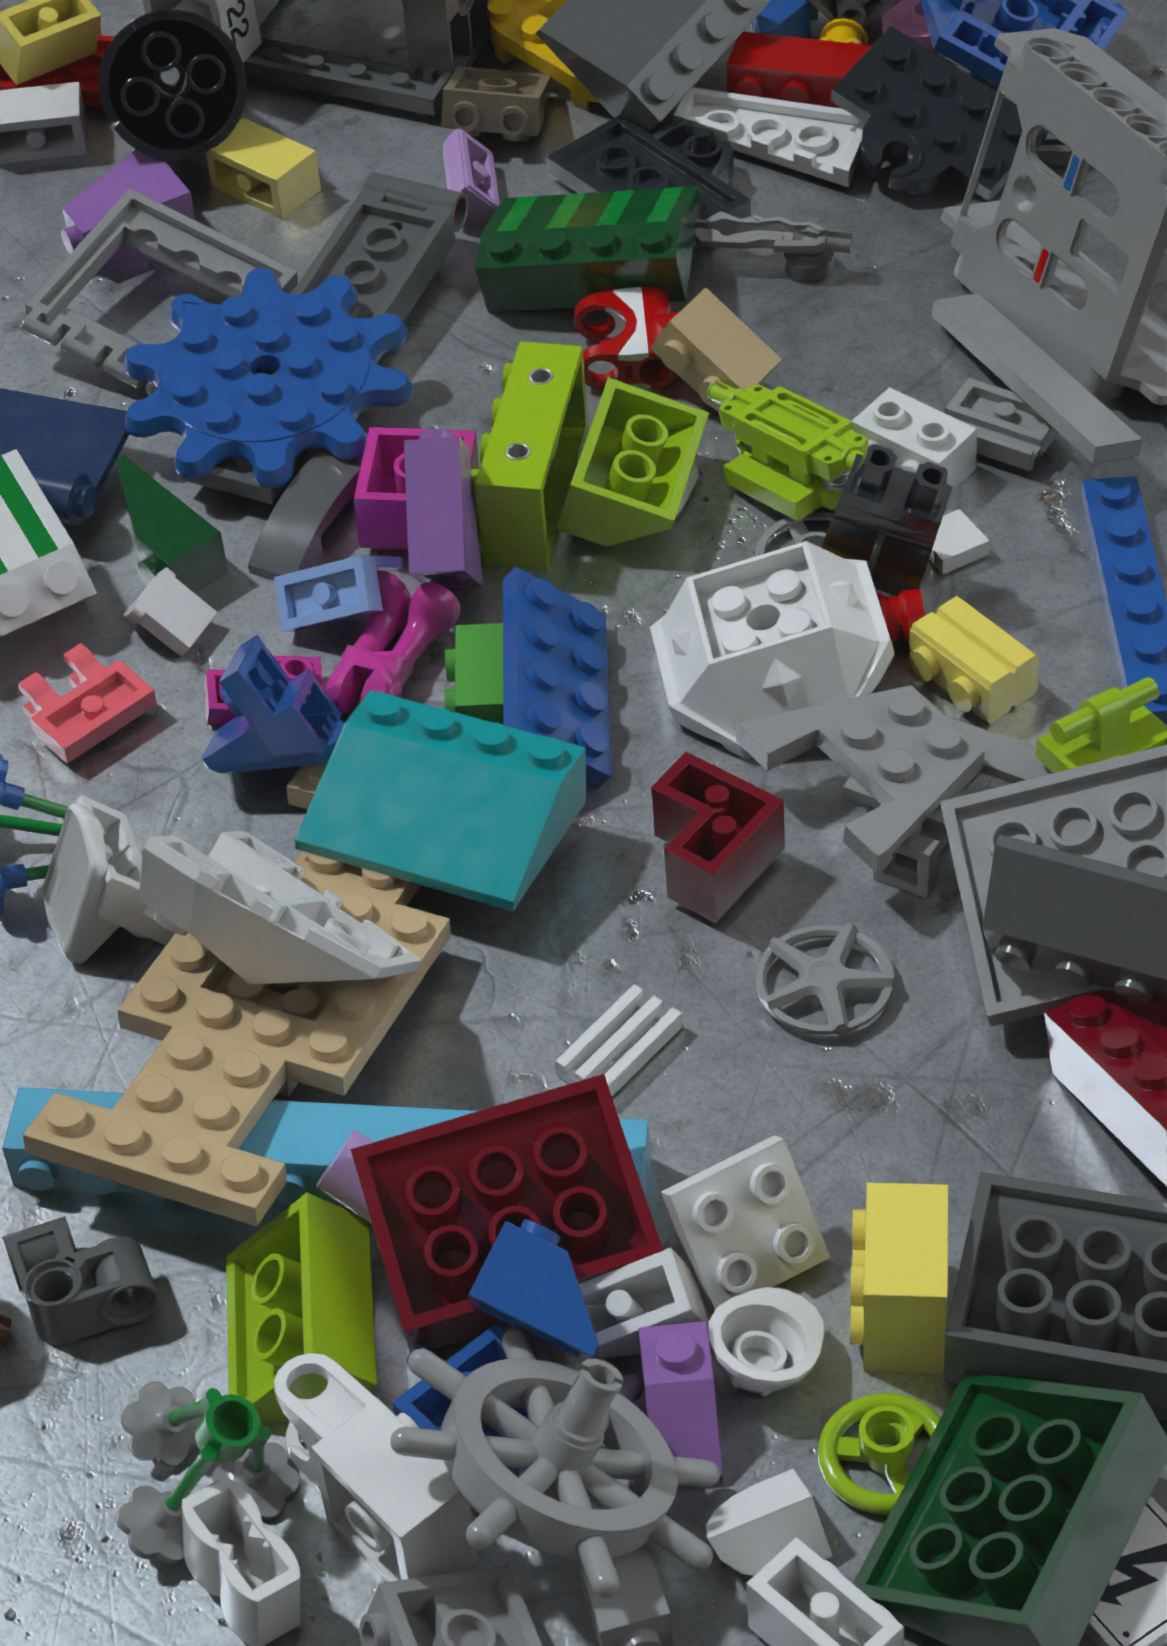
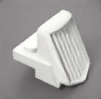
M81 795L67 809L42 888L47 920L62 953L68 960L82 964L120 926L126 928L132 935L138 938L147 937L167 945L175 933L158 924L153 918L156 911L139 901L144 845L136 842L126 814L84 795Z

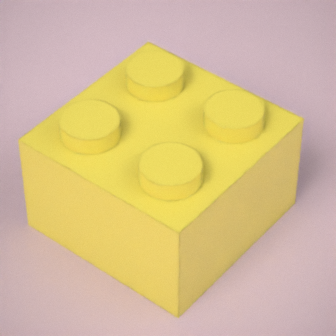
M867 1182L866 1209H853L852 1214L853 1255L850 1281V1345H864V1372L944 1374L948 1289V1185Z

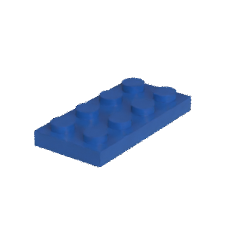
M516 566L503 579L504 726L546 737H553L564 742L586 747V784L598 789L611 778L606 614L599 611L594 605L582 602L554 587L546 579L535 577Z

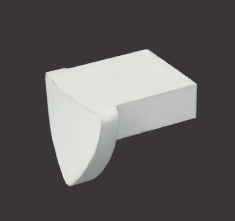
M165 568L149 582L123 616L134 625L137 623L141 624L182 657L218 612L176 579V574L170 569Z

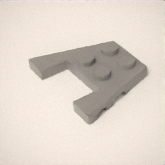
M911 685L749 719L736 724V742L767 771L815 747H819L882 805L844 825L843 842L876 873L883 871L892 862L893 852L903 842L910 844L922 830V822L936 808L942 810L940 801L954 798L984 767L985 750Z

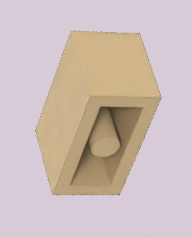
M706 287L669 321L650 347L669 369L675 371L700 395L707 405L713 407L718 413L721 405L711 402L707 398V389L712 382L716 384L715 380H721L735 389H745L756 384L762 385L782 361L778 354Z

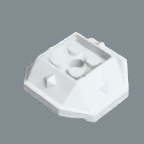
M808 541L687 577L666 615L650 627L668 705L674 721L703 737L722 743L726 750L744 760L753 757L736 742V724L749 719L871 694L881 681L895 655L867 561L844 559Z

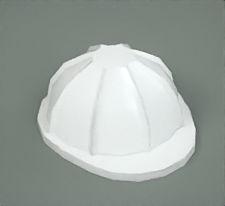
M773 1287L750 1290L729 1299L715 1309L707 1325L711 1358L717 1367L732 1382L735 1389L741 1388L749 1392L760 1393L763 1397L770 1395L771 1392L797 1384L806 1375L811 1373L820 1356L824 1339V1321L817 1308L801 1295L787 1289Z

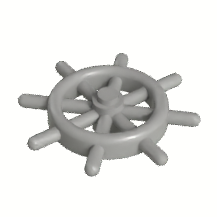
M518 1328L509 1329L503 1335L502 1346L507 1359L485 1364L468 1376H465L427 1349H417L410 1354L408 1366L412 1373L452 1400L445 1414L441 1430L401 1427L392 1433L390 1445L396 1454L402 1456L444 1460L449 1476L456 1488L480 1514L466 1530V1539L472 1548L477 1550L486 1549L505 1533L525 1545L548 1554L581 1560L593 1592L602 1598H610L619 1590L620 1580L612 1559L638 1550L649 1540L658 1544L692 1569L704 1570L711 1565L713 1552L708 1544L670 1519L666 1514L676 1496L678 1485L701 1488L713 1487L720 1478L719 1467L710 1460L672 1455L660 1431L633 1404L642 1395L644 1390L643 1381L639 1376L633 1373L622 1376L613 1365L600 1359H587L583 1361L579 1368L580 1371L564 1365L537 1360L527 1334ZM513 1408H525L530 1420ZM481 1421L503 1437L484 1435ZM603 1443L609 1449L600 1448ZM506 1467L519 1468L520 1476L516 1477ZM613 1478L632 1480L636 1494ZM589 1497L606 1509H593Z

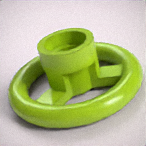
M894 1393L871 1394L848 1402L830 1417L819 1439L818 1462L826 1483L839 1498L849 1505L869 1513L889 1515L911 1475L907 1469V1457L913 1450L915 1438L923 1429L931 1437L941 1418L940 1415L919 1400ZM861 1419L859 1438L844 1437L843 1435L847 1429ZM890 1444V1445H893V1446H891V1447H884V1446H880V1445ZM839 1460L868 1463L873 1470L885 1474L894 1493H876L858 1486L844 1473Z

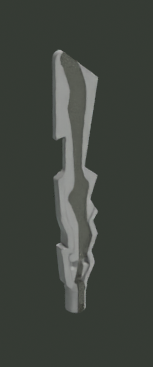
M722 211L705 220L697 219L694 237L697 238L702 247L774 249L776 253L817 254L827 251L852 253L855 242L854 233L831 231L811 221L792 222L782 216L762 218L759 214L739 219Z

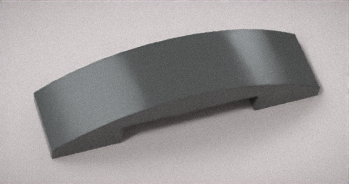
M321 448L303 466L288 485L270 514L249 560V573L274 580L276 576L308 569L315 564L323 553L320 537L356 491L363 456L357 459L345 460Z

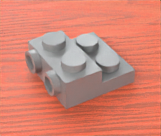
M509 1565L379 1583L368 1611L360 1621V1641L362 1646H543Z

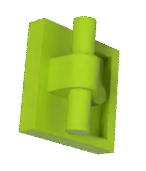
M1146 677L1121 690L1112 687L1081 702L1078 711L1051 723L1050 733L1037 738L1035 757L1053 773L1167 745V725L1144 706L1159 698L1160 692L1157 683L1152 678Z

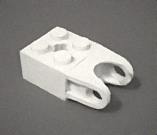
M309 1353L299 1355L287 1361L278 1370L274 1380L275 1395L283 1414L291 1421L286 1431L287 1448L291 1459L321 1493L327 1522L385 1582L466 1571L479 1560L477 1549L472 1548L466 1539V1530L476 1518L471 1511L470 1504L462 1496L449 1476L444 1460L402 1456L396 1454L391 1448L390 1438L396 1429L401 1427L419 1428L407 1414L400 1413L396 1416L338 1363L323 1354ZM304 1374H319L328 1381L324 1392L315 1398L300 1399L289 1391L292 1382ZM301 1439L305 1442L307 1449L301 1445Z

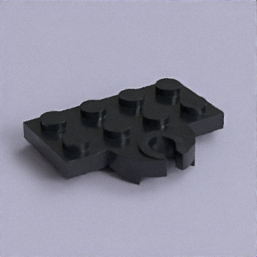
M890 26L832 89L831 101L866 123L862 133L860 162L864 163L871 177L874 178L880 173L881 162L884 158L891 155L901 156L908 163L893 169L889 178L888 188L896 191L915 192L917 198L934 191L948 177L968 188L997 92ZM1003 97L974 193L988 202L1006 184L1022 134L1017 105ZM1042 128L1039 131L1035 142L1036 149L1047 138L1048 130Z
M618 115L546 157L548 173L577 193L699 186L700 199L697 219L705 220L720 211L739 219L751 216V199L728 185L734 173L733 148H731L730 143L727 139L718 142L716 149L709 153L714 148V131L687 126V118L670 123L651 135L622 115ZM720 223L713 226L696 225V228L714 229L723 233L734 225ZM694 238L693 250L701 246L697 238Z

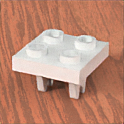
M774 1135L661 1191L706 1308L711 1313H714L718 1306L735 1296L754 1289L774 1287L831 1258L784 1138Z

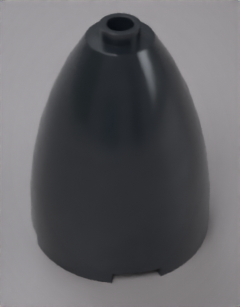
M166 9L150 12L134 19L115 35L106 49L101 62L99 93L109 122L126 143L136 150L155 158L179 160L198 156L214 147L216 148L231 134L244 110L247 80L243 61L236 46L220 27L198 14L183 10ZM175 67L178 70V80L172 84L165 83L160 76L161 72L169 71ZM153 117L165 118L166 126Z

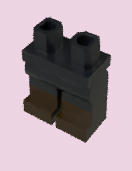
M872 444L863 456L856 454L821 548L844 559L867 561L868 565L878 534L885 536L871 578L876 590L898 596L902 590L920 589L953 486L947 485L948 471L946 468L926 462L919 464L915 474L894 467L897 456L893 450Z

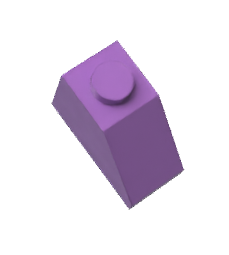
M707 1321L640 1327L641 1368L647 1417L660 1431L673 1456L705 1459L715 1462L720 1470V1478L717 1483L723 1482Z

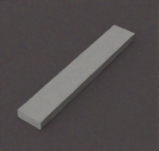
M979 293L934 300L932 317L1092 464L1139 456L1142 438Z

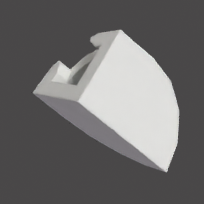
M794 1469L756 1483L731 1496L713 1512L706 1525L707 1539L720 1560L741 1574L755 1576L796 1537L822 1559L833 1557L813 1497Z

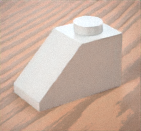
M672 1248L579 1284L599 1343L594 1359L640 1354V1327L707 1321L708 1325L709 1322L691 1268ZM564 1352L565 1357L568 1361H581L580 1359Z

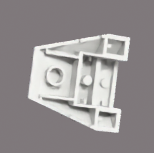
M246 831L222 832L209 856L201 853L175 835L151 836L143 847L139 901L156 911L153 918L158 924L182 936L190 933L249 984L378 979L417 971L422 962L419 957L372 921L364 919L363 923L340 910L344 900L332 891L325 890L322 895L303 883L301 879L306 872L305 870Z

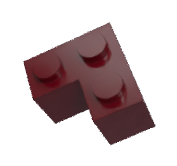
M685 752L651 787L654 836L669 843L664 849L667 898L717 923L785 849L784 800L688 752Z

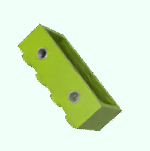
M519 341L513 362H506L504 365L502 376L503 395L502 397H495L493 400L491 411L492 431L491 433L484 432L482 435L480 469H472L471 471L474 501L477 502L478 509L476 511L478 539L482 546L484 565L510 568L517 566L521 569L548 571L559 532L556 526L588 431L582 346Z

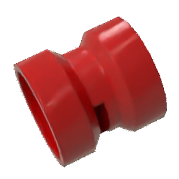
M920 589L902 590L897 597H885L881 593H876L891 642L902 641L906 646H909L910 629L913 623L925 616Z

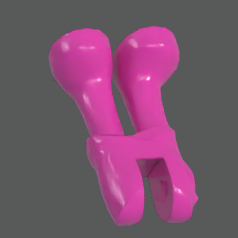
M377 570L383 611L367 614L369 619L360 638L353 646L347 645L345 652L342 654V659L336 665L324 689L342 714L349 712L361 689L360 703L370 690L392 694L396 697L401 696L402 687L414 670L413 664L434 641L443 637L460 617L461 607L459 601L451 591L437 583L424 582L417 587L411 599L405 584L397 576L384 570ZM406 625L393 650L384 651L395 634Z

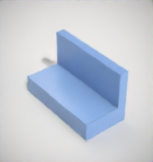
M358 555L274 577L282 632H298L383 611L377 570L389 572L403 568L401 557Z

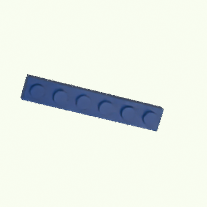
M1137 476L1082 480L1081 497L1123 688L1146 677L1152 678L1158 685L1160 695L1158 699L1144 706L1167 725V602Z

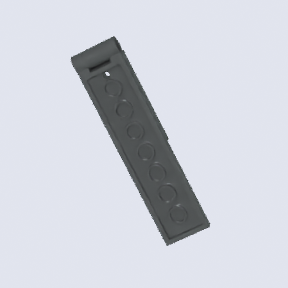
M376 172L371 173L367 177L363 189L301 278L292 294L311 292L319 287L328 277L342 275L351 281L358 295V299L349 310L348 315L354 318L365 319L391 313L397 315L404 322L456 242L454 232L461 230L467 217V195L463 192ZM259 367L256 368V374L265 373L273 375L277 372L276 370L260 371ZM309 449L300 452L294 458L293 473ZM241 458L222 460L206 476L198 479H187L178 475V479L270 504H274L287 484L285 483L275 488L259 485L254 479L251 463Z

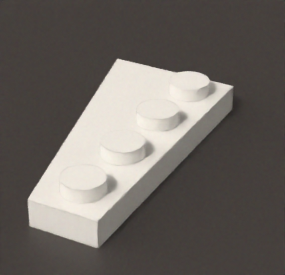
M692 87L680 100L673 114L674 122L687 118V126L714 131V144L727 139L731 148L735 151L849 187L861 159L862 133L866 123L840 108Z

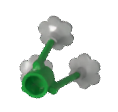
M153 1381L141 1386L137 1392L136 1401L126 1405L121 1412V1426L131 1435L129 1440L130 1452L140 1461H150L156 1458L165 1466H175L185 1460L190 1445L197 1443L198 1448L201 1450L173 1491L160 1493L153 1487L147 1485L139 1486L130 1495L129 1502L123 1504L117 1511L115 1517L117 1526L128 1535L130 1550L142 1559H151L157 1556L162 1562L173 1565L180 1563L185 1558L182 1499L190 1495L213 1461L222 1464L214 1470L212 1482L214 1483L226 1477L241 1485L256 1502L262 1520L269 1521L279 1517L284 1511L285 1499L291 1498L298 1492L300 1485L299 1474L293 1467L288 1465L286 1449L274 1442L267 1443L271 1437L270 1429L260 1425L261 1421L257 1409L242 1396L234 1394L221 1395L219 1390L211 1388L202 1399L195 1401L193 1394L185 1387L178 1386L168 1389L161 1382Z

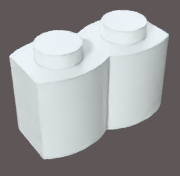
M223 1477L182 1499L183 1544L187 1567L194 1579L205 1590L220 1597L222 1613L231 1630L250 1646H264L299 1626L300 1569L298 1561L291 1548L282 1538L262 1527L261 1514L252 1496L235 1481Z

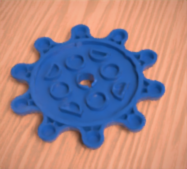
M257 268L247 274L243 293L240 296L226 299L222 304H210L194 294L179 295L172 301L169 311L170 323L180 331L178 336L162 344H137L126 352L123 365L126 375L133 380L147 381L158 387L153 394L132 403L128 407L125 417L126 430L130 435L140 438L150 437L163 432H174L181 435L185 440L176 452L174 468L178 475L187 479H198L206 476L222 460L241 458L251 463L254 479L259 485L275 488L284 485L292 478L294 458L304 450L324 448L340 459H357L364 454L368 436L360 424L356 422L358 415L372 406L397 407L403 405L413 396V384L404 372L377 365L381 355L404 345L409 336L407 326L397 315L391 313L365 319L354 318L348 315L349 310L356 303L358 295L351 281L342 275L328 277L319 287L311 292L292 294L282 291L280 280L270 269ZM259 367L260 371L276 370L277 372L273 375L265 373L256 374V368Z

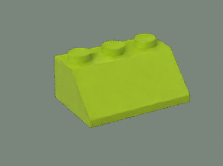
M608 377L556 529L606 547L672 529L709 412Z
M305 1193L226 1256L228 1395L242 1396L250 1401L259 1413L260 1424L290 1421L283 1414L277 1402L274 1380L278 1370L287 1361L299 1355L309 1353L323 1354L338 1363L368 1391L377 1386L378 1366L375 1353V1309L372 1295V1254L370 1251L369 1222L353 1212L310 1193ZM304 1374L292 1382L289 1391L300 1399L315 1398L324 1392L328 1381L319 1374Z

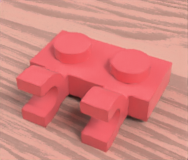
M82 643L63 654L65 663L75 671L67 676L69 685L74 688L61 697L37 672L18 683L21 693L30 700L23 705V710L30 718L32 732L67 764L157 705L155 690L120 659L105 667Z

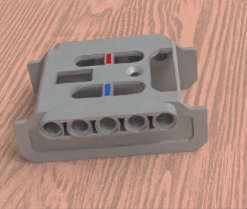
M1056 28L1000 33L996 37L994 46L1004 53L1008 59L962 205L944 208L941 216L942 221L954 230L950 245L959 252L954 268V276L973 294L979 293L1094 396L1114 399L1120 397L1126 386L1139 390L1154 404L1166 405L1167 323L1146 305L1167 249V100L1086 37ZM1005 95L1017 105L1022 127V134L1001 200L970 204ZM1042 128L1048 130L1073 151L1064 179L1038 158L1035 142ZM1090 165L1113 183L1117 189L1119 207L1112 218L1081 195ZM1030 183L1035 186L1037 193L1033 202L1028 199L1026 192ZM1088 224L1093 226L1128 256L1129 260L1121 284L1080 251Z

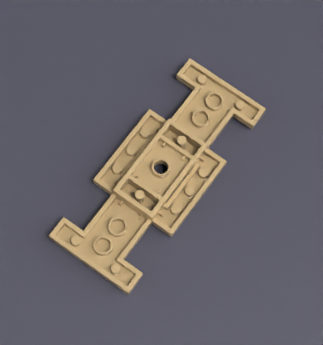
M327 763L302 766L287 785L289 805L308 809ZM302 851L294 861L295 864L306 871L301 881L322 895L325 890L332 891L344 900L340 910L363 923L364 919L372 921L422 960L417 971L378 979L249 984L232 969L228 971L230 967L190 933L186 936L175 933L117 1010L120 1028L161 1040L160 1045L112 1110L55 1092L24 1132L25 1152L257 1227L287 1183L286 1166L284 1163L239 1150V1148L276 1094L289 1097L299 1082L345 1096L450 939V919L407 907L420 884ZM228 971V973L226 974V976L223 978V980H222V981L220 982V984L217 986V984L219 983V981L222 979V977H223V976L225 975V973ZM296 987L286 994L276 992L281 988Z

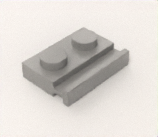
M969 377L945 407L946 414L977 428V454L1031 471L1034 467L1035 458L1042 456L1058 434L1049 423L1015 392Z

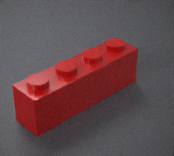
M743 31L736 39L726 64L727 92L843 109L831 101L832 89L871 48V45Z

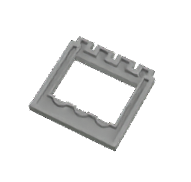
M129 188L26 302V318L22 329L53 346H56L61 341V350L96 368L104 362V372L140 390L146 385L147 381H137L129 378L123 368L126 352L138 343L67 308L71 301L122 244L229 297L240 296L243 293L247 274L257 268L270 269L280 280L282 291L291 293L298 284L297 271ZM148 382L146 393L151 395L158 387Z

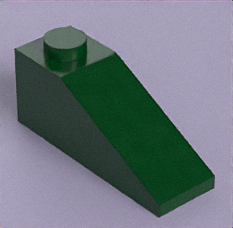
M125 455L116 459L123 499L140 560L137 567L145 584L148 585L160 571L168 568L176 574V579L195 593L228 573L221 532Z

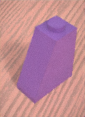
M135 149L62 207L67 227L61 230L65 248L70 255L129 188L195 220L190 191L163 159L146 155ZM122 244L102 268L141 252Z
M432 429L421 431L419 439L404 440L409 574L421 584L433 582L447 589L483 587L469 447L460 437H453V431Z

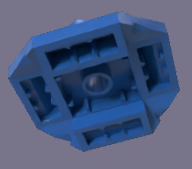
M920 0L935 53L968 70L970 76L979 82H990L997 87L1000 85L1008 59L1004 53L994 46L998 34L1056 28L1086 37L1103 51H1106L1123 27L1129 14L1120 3L1116 4L1114 0Z

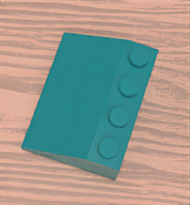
M370 690L342 728L296 835L295 849L514 911L586 803V747L564 742L553 737H546L504 726L497 722H490L452 712L444 708H437L403 699L392 694Z

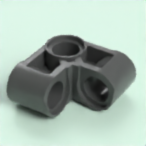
M65 1216L2 1237L19 1292L24 1293L35 1331L39 1338L49 1345H70L82 1338L121 1325L137 1323L154 1312L159 1303V1295L142 1247L138 1241L130 1237L110 1238L98 1243L96 1246L77 1252Z

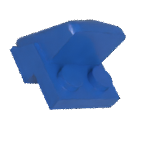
M258 635L240 645L219 681L222 686V697L228 708L237 717L214 733L201 757L203 763L209 770L219 774L328 763L344 723L340 720L342 713L311 670L307 669L290 680Z

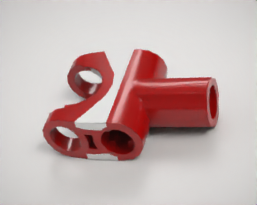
M656 287L617 289L586 296L578 303L574 312L577 331L588 339L599 340L600 344L592 345L583 351L585 384L587 386L604 391L608 377L643 390L662 388L673 382L677 373L669 369L662 359L650 349L669 321L679 313L671 312L669 297L663 290ZM595 310H603L610 314L606 320L600 323H589L583 319L586 314ZM596 361H607L615 366L610 372L603 374L592 372L588 368Z

